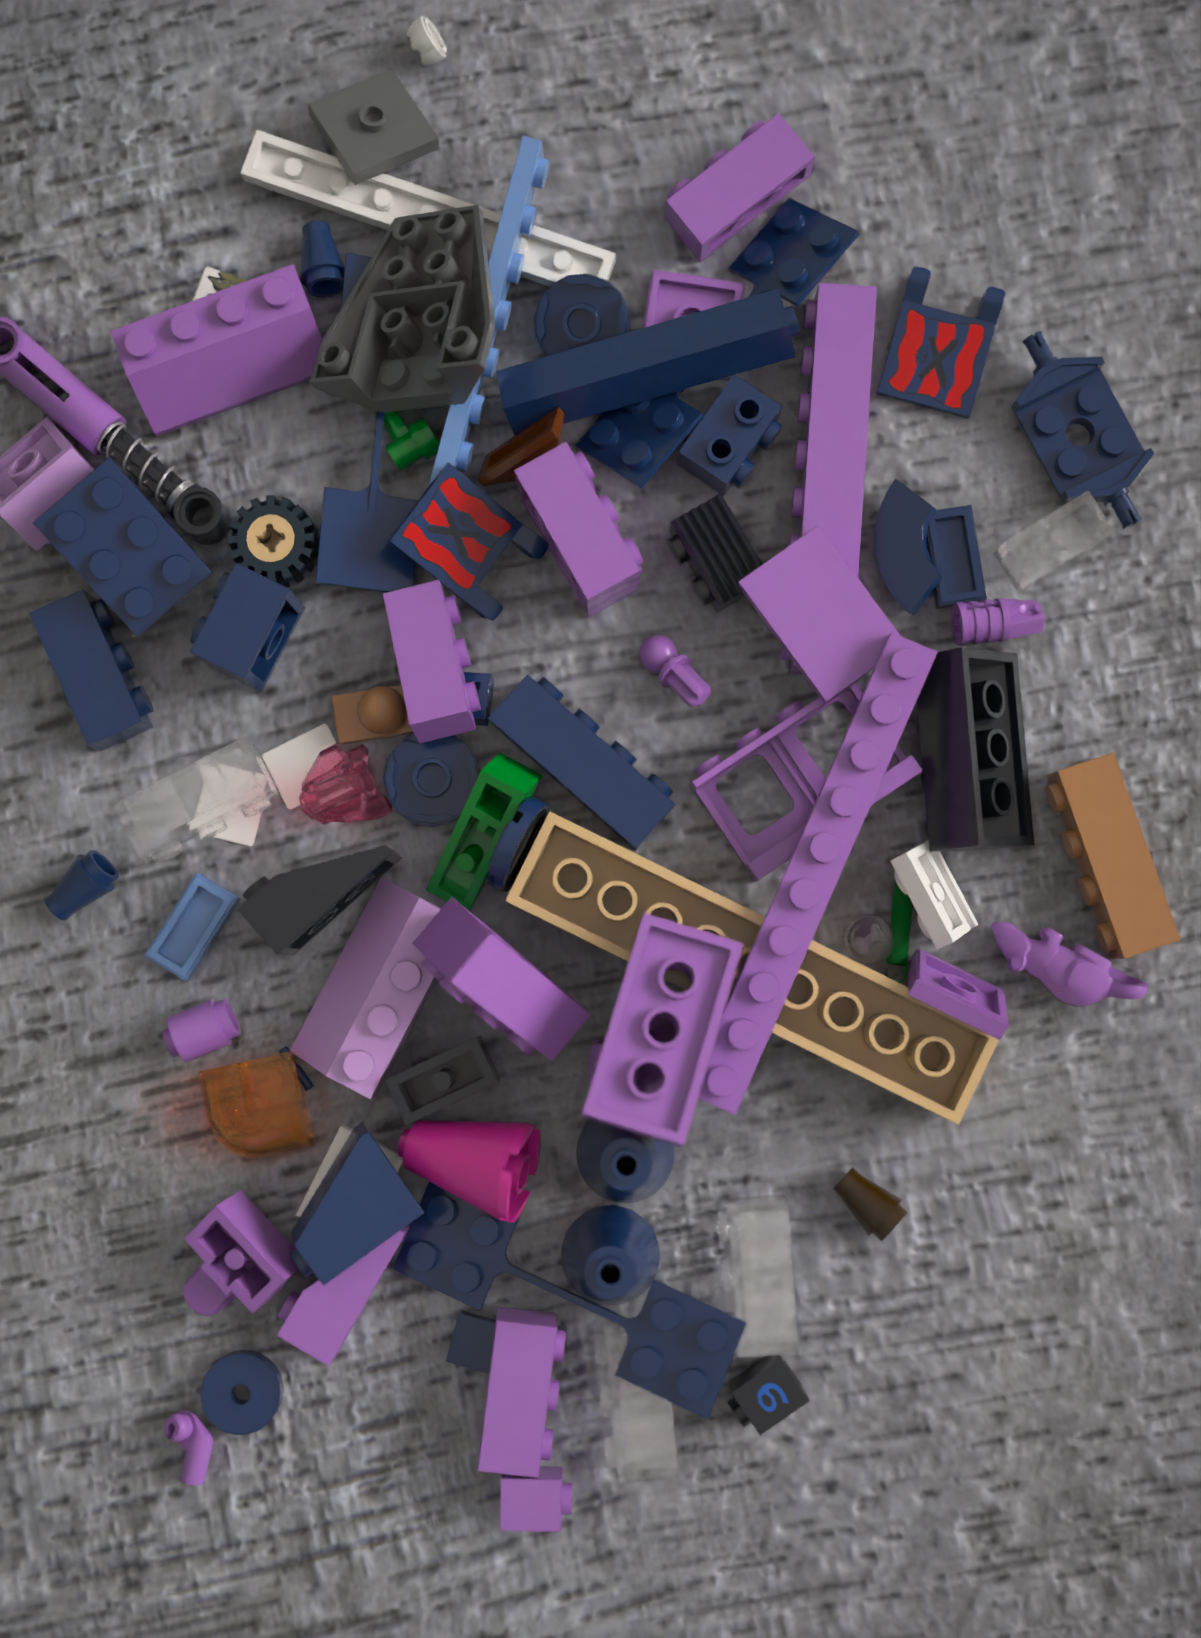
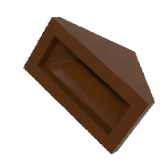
M558 406L485 455L477 480L483 486L516 481L514 470L561 445L565 415L561 408Z

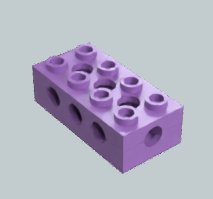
M647 913L643 914L584 1106L583 1118L679 1148L684 1146L744 943ZM671 970L682 971L690 980V989L683 993L670 991L664 984L663 975ZM655 1019H666L675 1027L676 1038L669 1043L656 1042L649 1034L648 1024ZM644 1067L655 1070L661 1078L660 1090L653 1094H644L638 1091L633 1083L634 1072Z

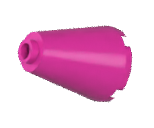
M417 1120L411 1128H405L398 1143V1156L403 1157L405 1169L500 1221L514 1223L521 1215L530 1195V1191L523 1190L528 1176H536L541 1149V1133L539 1129L535 1128V1125L527 1122Z

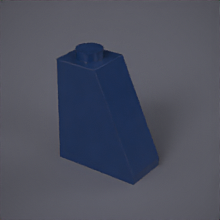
M363 1122L352 1130L291 1231L294 1246L296 1247L290 1252L292 1259L306 1278L314 1273L323 1286L424 1214L417 1199Z

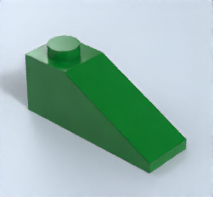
M501 752L480 771L426 891L446 902L453 897L468 911H471L487 882V878L490 876L488 865L506 824L509 825L511 820L514 822L520 821L524 813L518 811V806L526 798L533 797L543 775Z

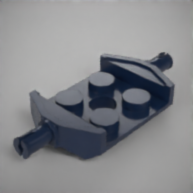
M1041 331L1036 332L1034 336L1033 334L1028 336L1022 343L1025 344L1037 367L1033 371L1034 377L1012 404L1011 408L1062 503L1081 505L1103 502L1104 506L1111 503L1123 530L1129 528L1130 525L1132 526L1140 522L1142 517H1140L1128 496L1130 492L1128 487L1152 458L1154 452L1151 448L1144 451L1100 370L1105 364L1103 358L1074 357L1058 359L1057 356L1053 357ZM1070 424H1081L1090 435L1088 445H1073L1066 436L1067 426Z

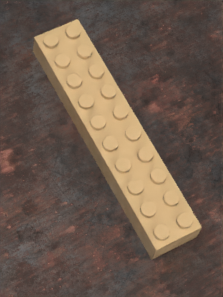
M550 811L505 900L509 904L627 962L630 960L644 913L744 943L727 1002L765 918ZM813 940L809 945L771 1032L958 1125L999 1039L909 996L907 986ZM671 970L663 975V980L686 991L690 989V980L682 971Z

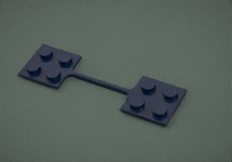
M788 198L728 268L732 273L753 283V290L748 297L779 288L781 298L798 307L860 234L858 230L792 198ZM683 389L603 412L575 446L641 489L704 415L699 410L679 399V394L685 390Z
M346 252L341 308L370 261V256ZM376 411L371 473L368 487L361 491L324 487L316 584L386 593L413 586L415 562L388 540L418 500L388 496L379 488L378 480L385 412Z
M429 1182L420 1203L424 1214L412 1222L393 1270L479 1311L482 1310L496 1276L500 1273H510L619 1324L627 1333L628 1343L615 1376L707 1420L709 1419L747 1325L746 1321L655 1279L652 1282L640 1313L634 1318H626L511 1264L507 1258V1247L519 1218L514 1223L500 1221Z

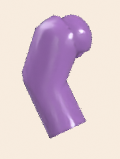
M182 1410L177 1414L170 1415L166 1419L164 1433L167 1439L172 1438L174 1442H178L186 1452L180 1481L189 1485H203L213 1448V1437L195 1413Z

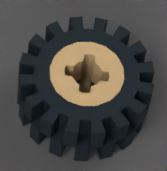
M266 495V501L260 502L258 498L250 500L252 506L247 510L242 506L237 511L240 516L237 521L231 519L229 524L232 535H227V544L231 547L229 553L232 560L286 588L290 587L289 582L293 580L300 583L305 579L302 574L306 570L312 572L314 569V557L318 558L319 547L317 542H319V535L314 527L315 525L304 509L298 504L297 506L294 505L288 498L282 497L281 501L277 500L274 495ZM271 532V538L268 539L267 543H262V541H266Z

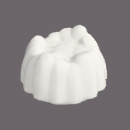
M419 16L410 25L406 35L410 37L411 48L420 52L421 64L432 65L446 58L447 49L433 23L427 17Z

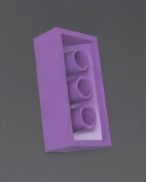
M294 264L110 331L126 376L156 437L311 380L319 348L323 340Z

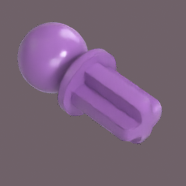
M654 635L642 643L639 650L640 661L648 671L660 673L658 682L663 687H671L689 707H700L706 702V698L711 694L710 686L691 668V660L687 655L678 656L676 645L670 638L663 635Z

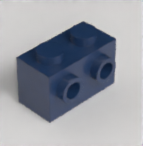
M736 374L733 375L679 450L677 465L719 494H722V496H725L732 485L740 489L755 467V464L749 460L759 446L767 450L781 431L783 425L777 421L782 406Z

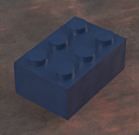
M110 456L33 522L37 529L137 637L212 573L206 563Z

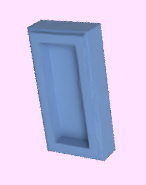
M196 872L144 956L182 980L190 981L241 898Z

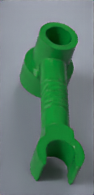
M385 412L384 427L393 440L385 445V448L400 471L423 456L428 460L437 454L440 443L423 416L406 426L401 417L398 416V412Z

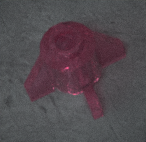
M336 743L319 752L302 782V793L299 796L301 807L310 819H316L319 823L326 825L331 822L377 820L392 813V805L379 791L376 792L373 777L366 767L368 766L369 750L364 744L345 753Z

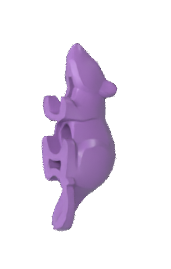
M994 922L991 925L997 946L1008 962V969L1011 972L1025 970L1030 975L1038 978L1044 987L1064 1004L1084 1007L1093 1005L1108 997L1142 999L1147 993L1149 984L1112 967L1111 961L1080 944H1077V946L1073 945L1071 949L1061 946L1060 943L1064 937L1049 927L1041 928L1038 933L1041 940L1028 938L1011 923Z

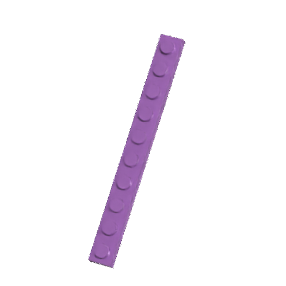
M893 632L888 635L726 1004L698 1099L736 1115L934 662L937 651Z

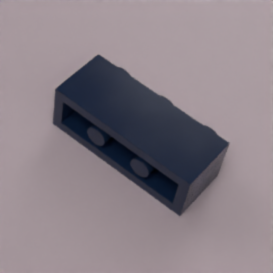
M81 589L29 613L89 747L103 751L153 728L148 716L149 713L154 712L152 703L145 689L141 685L138 687L134 685L129 674V670L134 668V663L125 645L122 642L116 643L109 627L115 625V621L109 607L102 598L96 600L94 596Z

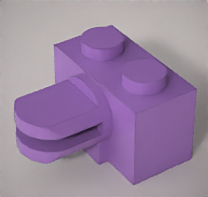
M241 1190L216 1205L184 1238L203 1260L187 1278L183 1287L184 1298L192 1310L204 1316L220 1312L236 1297L251 1313H254L276 1296L300 1271L290 1255V1252L295 1249L294 1246Z

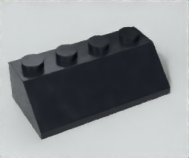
M966 647L937 652L917 698V735L921 746V783L925 793L927 816L925 830L929 839V851H967L1035 845L1017 653Z

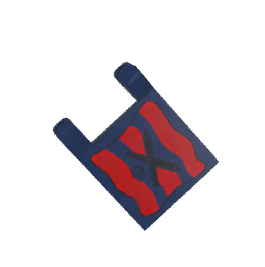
M914 267L908 277L877 394L969 419L995 326L1005 298V291L993 286L988 287L981 298L977 319L922 305L931 272L922 267Z
M450 463L445 464L388 540L436 580L440 579L441 584L463 600L479 616L492 621L502 612L503 606L479 588L478 584L508 544L512 542L527 557L541 559L549 548L547 541L522 524Z

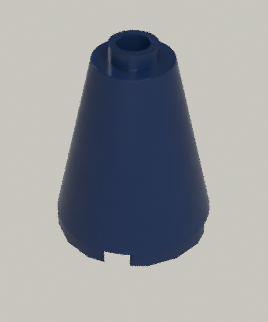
M589 1120L583 1127L576 1149L578 1168L586 1184L599 1196L618 1203L638 1202L655 1194L667 1181L673 1168L675 1155L673 1145ZM623 1155H630L636 1160V1163L630 1167H621L616 1164L618 1158Z
M614 1204L593 1207L578 1217L566 1232L561 1250L563 1271L573 1289L582 1297L594 1303L608 1306L628 1303L643 1294L653 1282L660 1260L657 1237L647 1221L632 1209ZM606 1264H615L618 1267L614 1269H607L603 1266Z

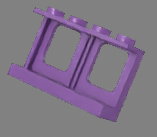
M859 680L825 704L820 697L806 707H803L800 701L793 703L775 716L779 722L777 726L765 734L762 733L759 727L735 742L739 750L724 761L717 754L694 770L698 778L692 781L691 788L754 882L791 859L826 779L796 735L797 727L833 703L843 704L853 717L863 695L857 686ZM898 744L872 804L922 772L914 757L910 755L906 758ZM761 756L766 760L791 797L793 809L760 833L749 835L743 830L717 791L716 782L749 758Z

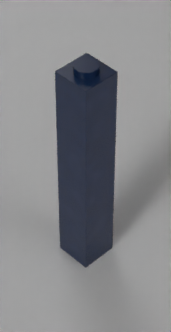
M779 288L498 370L496 375L503 410L514 435H517L558 406L565 413L564 424L794 358L796 356L792 337L800 335V329L794 306L784 308Z

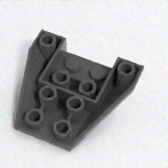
M479 205L396 217L321 342L310 384L315 389L378 412L465 404L485 370L495 330L483 211Z

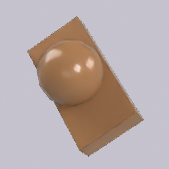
M401 685L389 687L376 686L369 690L332 695L340 745L413 733L409 725Z

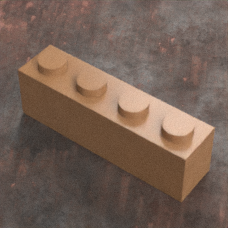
M1114 752L1047 775L1050 784L1045 787L1047 800L1053 812H1060L1066 829V831L1062 832L1063 845L1070 859H1076L1082 874V877L1078 879L1079 890L1086 905H1093L1099 922L1094 927L1095 935L1103 952H1109L1112 959H1126L1180 941L1181 938Z

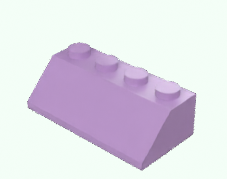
M381 877L290 1051L326 1077L364 1097L372 1099L377 1096L437 982V979L420 965L426 957L412 943L441 908Z

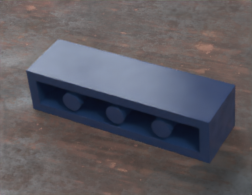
M527 674L488 717L491 725L636 851L674 808L675 803L669 799L673 790L655 774L651 773L646 779L632 766L637 759L620 743L614 741L611 746L606 744L596 735V732L600 729L599 725L585 712L578 709L572 714L559 702L564 695L546 678L541 677L536 682Z

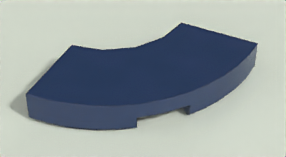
M895 478L878 512L874 536L875 554L880 574L891 595L908 613L914 615L944 577L932 564L926 546L928 525L936 508Z

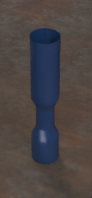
M285 1046L279 1050L283 1059L288 1061L292 1067L294 1075L305 1091L314 1087L302 1067L293 1059L289 1048Z

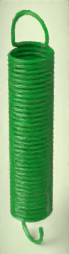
M895 880L890 918L892 945L887 953L886 963L905 967L903 978L897 981L901 983L907 975L913 903L909 896L900 890ZM888 968L885 970L886 977H888Z

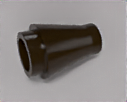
M853 1167L833 1188L843 1199L867 1235L870 1236L873 1233L880 1241H883L908 1213L899 1204L902 1199L862 1176Z

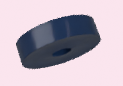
M238 1350L228 1353L220 1358L205 1375L201 1387L203 1410L209 1421L221 1431L233 1435L254 1433L266 1426L277 1413L283 1399V1380L276 1365L259 1352ZM239 1384L247 1386L250 1390V1398L247 1400L237 1398L234 1392L235 1386Z

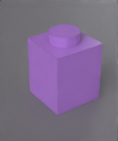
M540 1466L539 1478L501 1475L500 1531L561 1532L562 1515H572V1483H563V1467Z

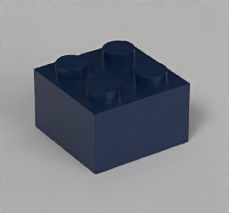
M235 563L231 573L225 572L215 586L213 599L216 602L209 616H202L196 623L190 638V642L194 644L190 653L210 668L262 693L305 607L290 589Z

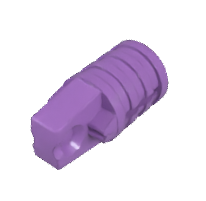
M996 598L995 600L987 599L980 602H956L953 604L951 613L952 632L957 646L975 645L982 642H1005L1012 638L1043 632L1045 620L1044 613L1037 600Z

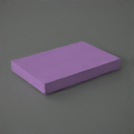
M819 525L738 582V587L824 704L874 669L891 632L900 635Z

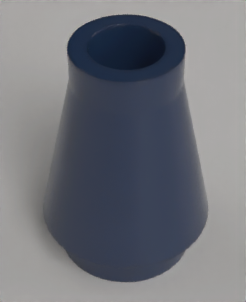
M325 221L308 222L302 227L303 246L300 281L311 296L319 298L335 296L342 292L344 263L331 235L330 225Z
M90 850L86 855L79 854L52 894L45 899V904L53 915L66 921L75 912L114 889L113 883L119 878L118 872L105 856L95 850Z

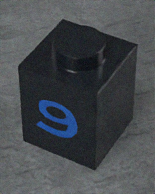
M775 1349L728 1382L731 1393L734 1396L727 1401L730 1408L743 1427L752 1423L759 1435H762L810 1401L804 1387L778 1349Z

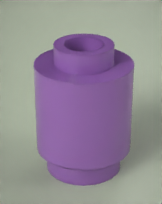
M210 999L167 1018L168 1028L162 1030L165 1045L171 1056L176 1057L180 1055L186 1063L230 1045L232 1038L241 1035L237 1017L227 999L218 1002Z

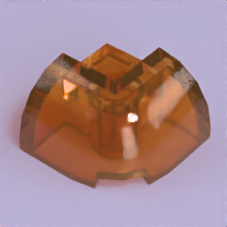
M292 1051L198 1071L207 1121L215 1138L228 1151L245 1158H266L315 1146L306 1099L301 1097Z

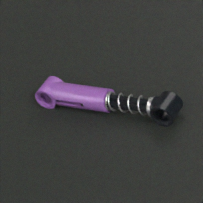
M0 317V346L6 341L14 340V346L11 351L0 356V375L91 453L100 455L106 452V458L110 455L114 462H118L122 466V471L127 476H134L139 480L141 489L152 491L155 494L157 503L165 505L166 510L170 513V517L176 521L193 541L202 545H212L219 543L227 536L230 531V512L214 492L201 487L199 484L194 485L190 480H182L174 473V467L168 468L158 459V453L152 454L141 445L142 439L135 440L126 432V419L28 336L14 321L7 317ZM33 366L58 387L54 394L29 373ZM203 507H212L213 516L211 520L205 525L194 526L193 516L196 511Z

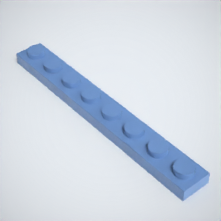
M522 136L488 262L495 330L486 367L465 404L450 405L429 486L446 463L452 464L459 471L467 472L471 462L474 444L467 442L472 423L479 425L483 417L486 396L480 395L485 376L492 378L496 369L499 349L493 348L497 329L505 331L508 324L512 303L505 299L510 282L517 284L521 276L524 254H520L518 251L522 236L530 237L535 224L537 207L531 206L535 188H544L549 171L550 160L544 158L542 140Z

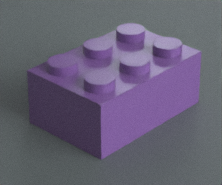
M564 442L514 470L518 494L543 539L548 542L551 553L588 618L639 590L640 574L643 573L640 564L644 563L643 558L630 536L622 540L616 524L619 520L618 514L606 494L598 497L594 491L595 486L592 479L595 478V475L581 451L574 455L568 443Z
M453 897L447 901L412 943L426 957L420 965L440 981L441 987L462 1004L466 1001L475 1008L473 1011L496 1030L500 1028L507 1033V1037L529 1056L536 1049L553 1061L591 1015L547 974Z

